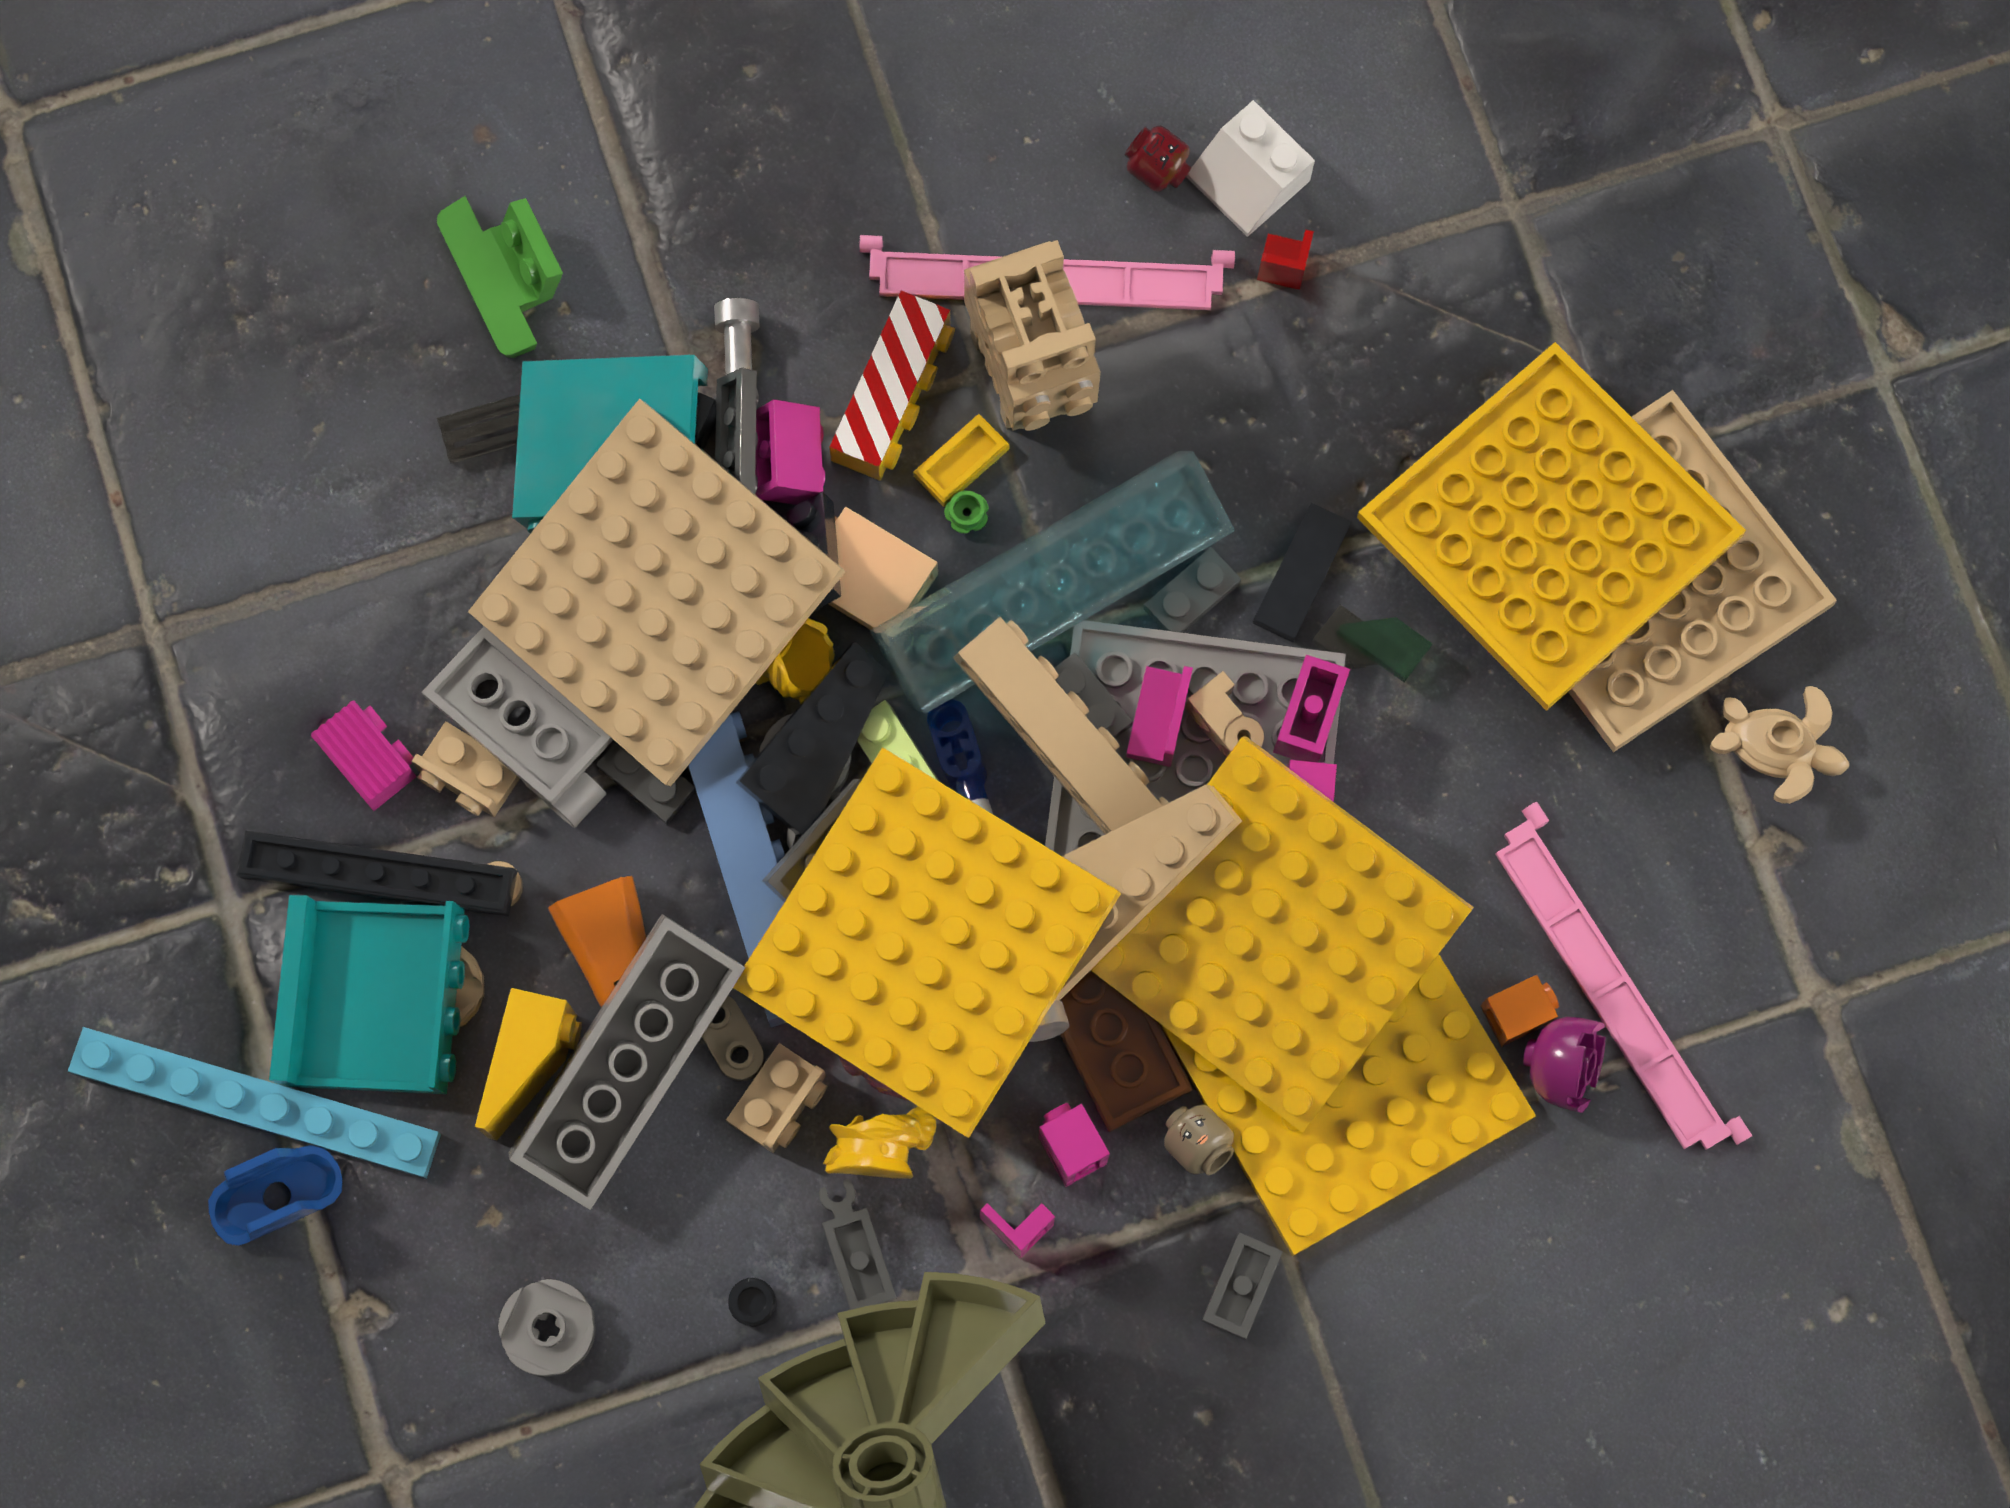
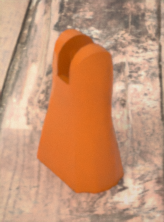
M633 876L611 880L559 900L548 907L559 932L583 971L601 1008L615 988V982L620 980L646 939L641 906Z

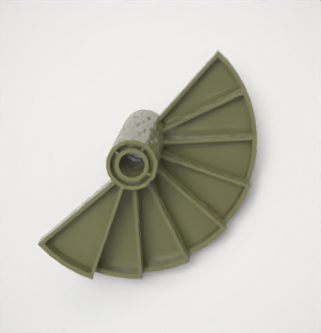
M924 1272L918 1300L869 1305L837 1313L844 1339L808 1351L758 1377L765 1406L734 1428L699 1464L707 1490L694 1508H947L931 1444L1046 1324L1040 1296L1016 1286L987 1278L956 1273Z

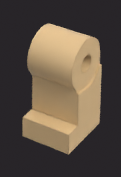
M1222 671L1190 696L1184 708L1224 756L1228 757L1243 736L1248 737L1258 746L1262 747L1264 731L1257 721L1245 717L1228 697L1232 693L1235 684Z

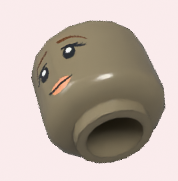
M1198 1105L1190 1109L1186 1106L1180 1107L1166 1122V1127L1168 1128L1164 1139L1166 1150L1193 1175L1204 1172L1207 1175L1216 1173L1230 1160L1234 1153V1148L1231 1146L1234 1138L1233 1131L1206 1105Z

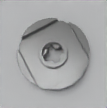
M552 1279L531 1283L514 1292L505 1303L498 1324L502 1346L510 1361L527 1373L544 1377L566 1374L580 1364L589 1353L596 1332L594 1311L583 1294L565 1282ZM549 1314L557 1317L555 1325L560 1328L557 1337L549 1336L546 1342L540 1341V1331L534 1328L538 1319L546 1321Z

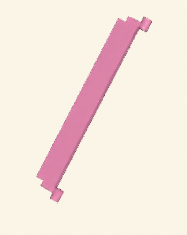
M860 235V253H870L869 280H880L879 295L881 297H898L902 290L919 298L964 300V270L1001 258L998 256L882 252L883 236ZM1213 250L1211 257L1212 266L1064 259L1063 270L1068 277L1078 305L1211 310V294L1222 295L1223 268L1234 269L1235 251Z
M1538 802L1522 810V813L1527 821L1504 835L1510 845L1501 849L1495 855L1683 1149L1697 1141H1700L1705 1150L1728 1136L1732 1137L1736 1145L1750 1138L1752 1134L1740 1116L1729 1120L1727 1124L1723 1123L1535 831L1547 824L1549 819Z

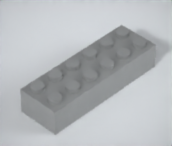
M661 914L508 1152L509 1160L591 1210L745 967Z

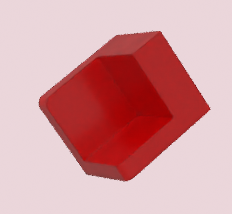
M1305 229L1303 241L1268 233L1257 280L1300 290L1314 231Z

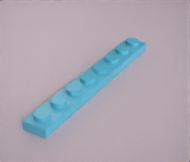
M86 1027L82 1029L68 1068V1072L77 1076L303 1143L323 1147L330 1151L427 1179L441 1137V1133Z

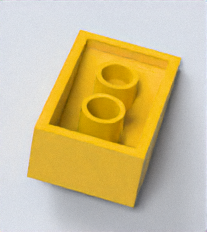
M511 988L475 1127L487 1138L493 1140L500 1138L566 1060L568 1049L575 1050L577 1047L582 1023L576 1021L577 1014L567 1000Z

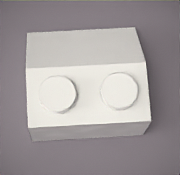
M1253 100L1220 129L1186 177L1248 237L1310 181L1315 160Z

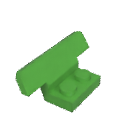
M466 196L440 211L437 217V224L498 350L505 357L515 358L535 350L537 345L522 312L552 299L563 272L526 198L510 202L501 225L482 231Z

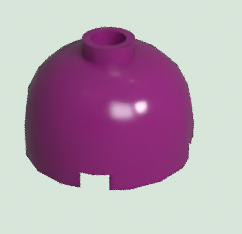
M1567 1016L1555 1019L1541 1030L1537 1040L1529 1039L1523 1062L1525 1066L1530 1067V1079L1537 1094L1546 1102L1583 1113L1588 1107L1591 1100L1582 1097L1586 1086L1590 1085L1596 1088L1599 1080L1606 1037L1597 1035V1031L1605 1028L1604 1023Z

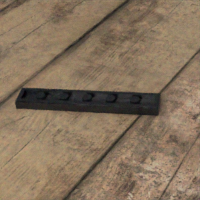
M245 831L236 875L241 879L432 906H445L446 901H453L467 911L509 916L518 871L510 867Z

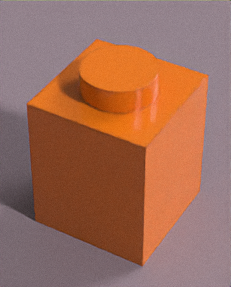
M1535 975L1486 998L1480 1006L1502 1047L1545 1027L1558 1017L1555 1009L1559 1008V1003L1551 986L1548 983L1542 984L1538 975Z

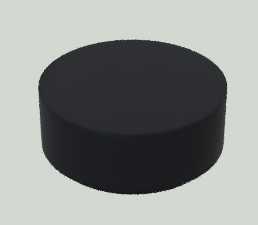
M746 1278L735 1284L730 1291L728 1298L729 1310L739 1323L750 1327L760 1326L773 1316L776 1309V1296L773 1289L765 1281L758 1278Z

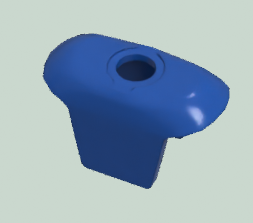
M309 1145L295 1149H272L224 1171L225 1181L214 1189L208 1200L209 1215L212 1226L218 1236L227 1244L239 1246L251 1242L334 1203L342 1192L340 1168L333 1156L323 1147ZM273 1183H284L291 1192L289 1204L278 1210L268 1208L264 1202L265 1190Z

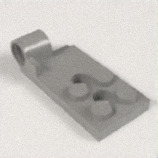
M485 626L422 691L427 700L517 775L530 790L573 828H576L606 795V792L584 771L613 739ZM485 680L497 681L498 689L493 696L487 699L476 697V690L480 683ZM527 707L530 709V717L526 723L520 726L508 724L509 714L515 708Z

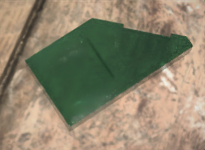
M1396 617L1342 624L1336 633L1404 683L1432 646L1430 641Z

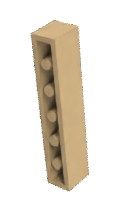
M999 617L953 657L1104 834L1114 831L1169 803L1164 797H1160L1158 800L1146 787L1150 781L1145 773L1134 762L1131 761L1128 765L1116 752L1119 744L1104 727L1095 728L1085 716L1089 712L1085 703L1073 691H1070L1068 694L1065 693L1055 681L1059 677L1055 668L1043 656L1035 658L1025 646L1029 641L1027 636L1012 620L1006 624Z

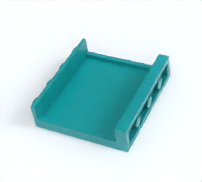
M695 355L523 361L512 518L523 525L529 533H532L639 398L695 444L698 386H707L708 368Z
M289 895L269 1080L285 1087L447 1094L448 1082L454 1080L456 1073V1058L454 1054H451L453 1035L458 1034L461 1022L460 1010L456 1007L457 989H462L465 980L464 962L460 961L461 945L467 942L470 928L469 918L467 915H464L465 910L453 901H446L445 906L326 902L315 901L307 895Z

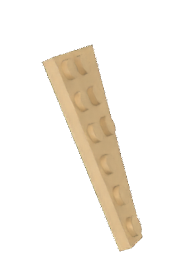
M1204 785L1062 856L1115 888L1121 895L1055 1000L1062 999L1242 822L1214 786Z

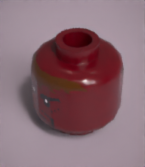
M1161 125L1153 127L1151 130L1144 127L1124 154L1129 158L1127 171L1155 192L1164 190L1169 184L1177 188L1192 168L1185 163L1190 154L1189 146Z

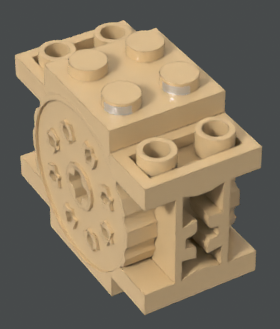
M1058 240L1048 241L964 270V303L970 316V334L976 350L980 349V352L985 356L986 369L989 376L992 377L994 389L1000 397V414L1006 429L1012 427L1013 431L1017 429L1030 431L1041 428L1048 424L1052 417L1061 414L1076 416L1090 410L1093 407V403L1098 402L1101 371L1094 356L1096 339L1090 323H1084L1077 299L1063 270L1064 255Z

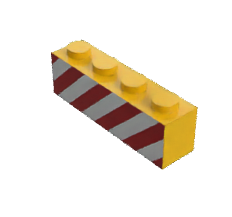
M902 290L900 291L829 446L831 461L881 481L886 468L894 469L902 450V445L898 444L900 436L904 429L910 431L917 419L920 406L915 403L921 390L928 392L935 379L938 367L934 366L933 363L939 351L947 352L953 339L955 328L951 327L949 309Z

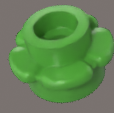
M960 491L954 494L951 501L946 504L944 513L946 520L951 522L953 530L958 533L967 534L970 530L979 531L986 525L988 521L986 512L989 507L987 501L981 495L973 491ZM969 509L971 514L965 516L963 515V510Z

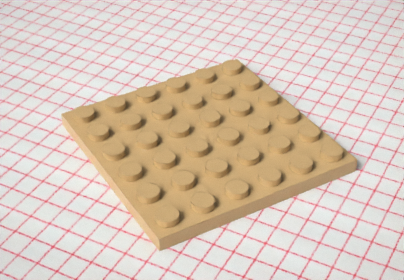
M1673 390L1633 415L1632 418L1745 528L1746 532L1740 540L1568 691L1613 752L1833 607L1837 601Z
M639 398L468 612L662 783L672 786L846 571L657 411Z

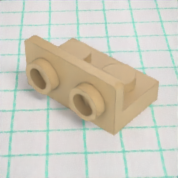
M446 721L423 756L416 754L411 761L420 772L417 776L418 780L439 793L444 787L458 795L455 802L476 816H479L483 810L495 817L520 779L471 736Z
M779 1043L727 1117V1123L772 1153L775 1152L779 1145L786 1148L801 1127L796 1120L805 1106L813 1109L828 1087L822 1083L826 1077L825 1071L817 1065L813 1066Z

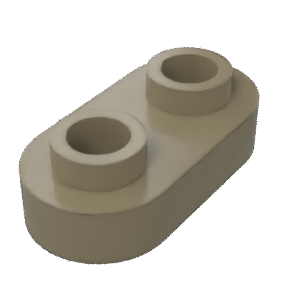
M727 996L720 1007L725 1011V1019L718 1024L710 1022L702 1038L724 1075L735 1081H747L754 1078L763 1067L764 1051L735 1000ZM744 1048L748 1051L749 1056L744 1063L737 1064L732 1061L731 1055L735 1049Z

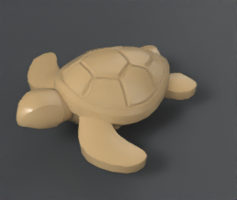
M1813 686L1806 687L1803 693L1806 715L1802 720L1796 715L1780 709H1762L1748 713L1745 706L1738 699L1725 698L1723 714L1730 723L1726 726L1724 733H1719L1710 745V749L1718 754H1727L1734 751L1743 762L1762 774L1776 778H1787L1774 793V800L1780 803L1790 804L1812 790L1814 784L1812 768L1828 776L1841 775L1849 768V761L1841 751L1833 746H1823L1816 743V740L1827 731L1831 724L1832 709L1823 691Z

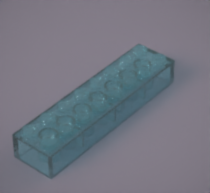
M1177 451L870 630V633L913 710L926 714L975 685L953 657L999 617L1006 624L1012 620L1020 627L1029 640L1025 646L1031 652L1233 533L1235 529L1193 451Z

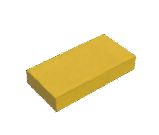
M978 414L914 470L913 474L924 488L945 507L951 501L954 494L967 488L1009 450V444Z

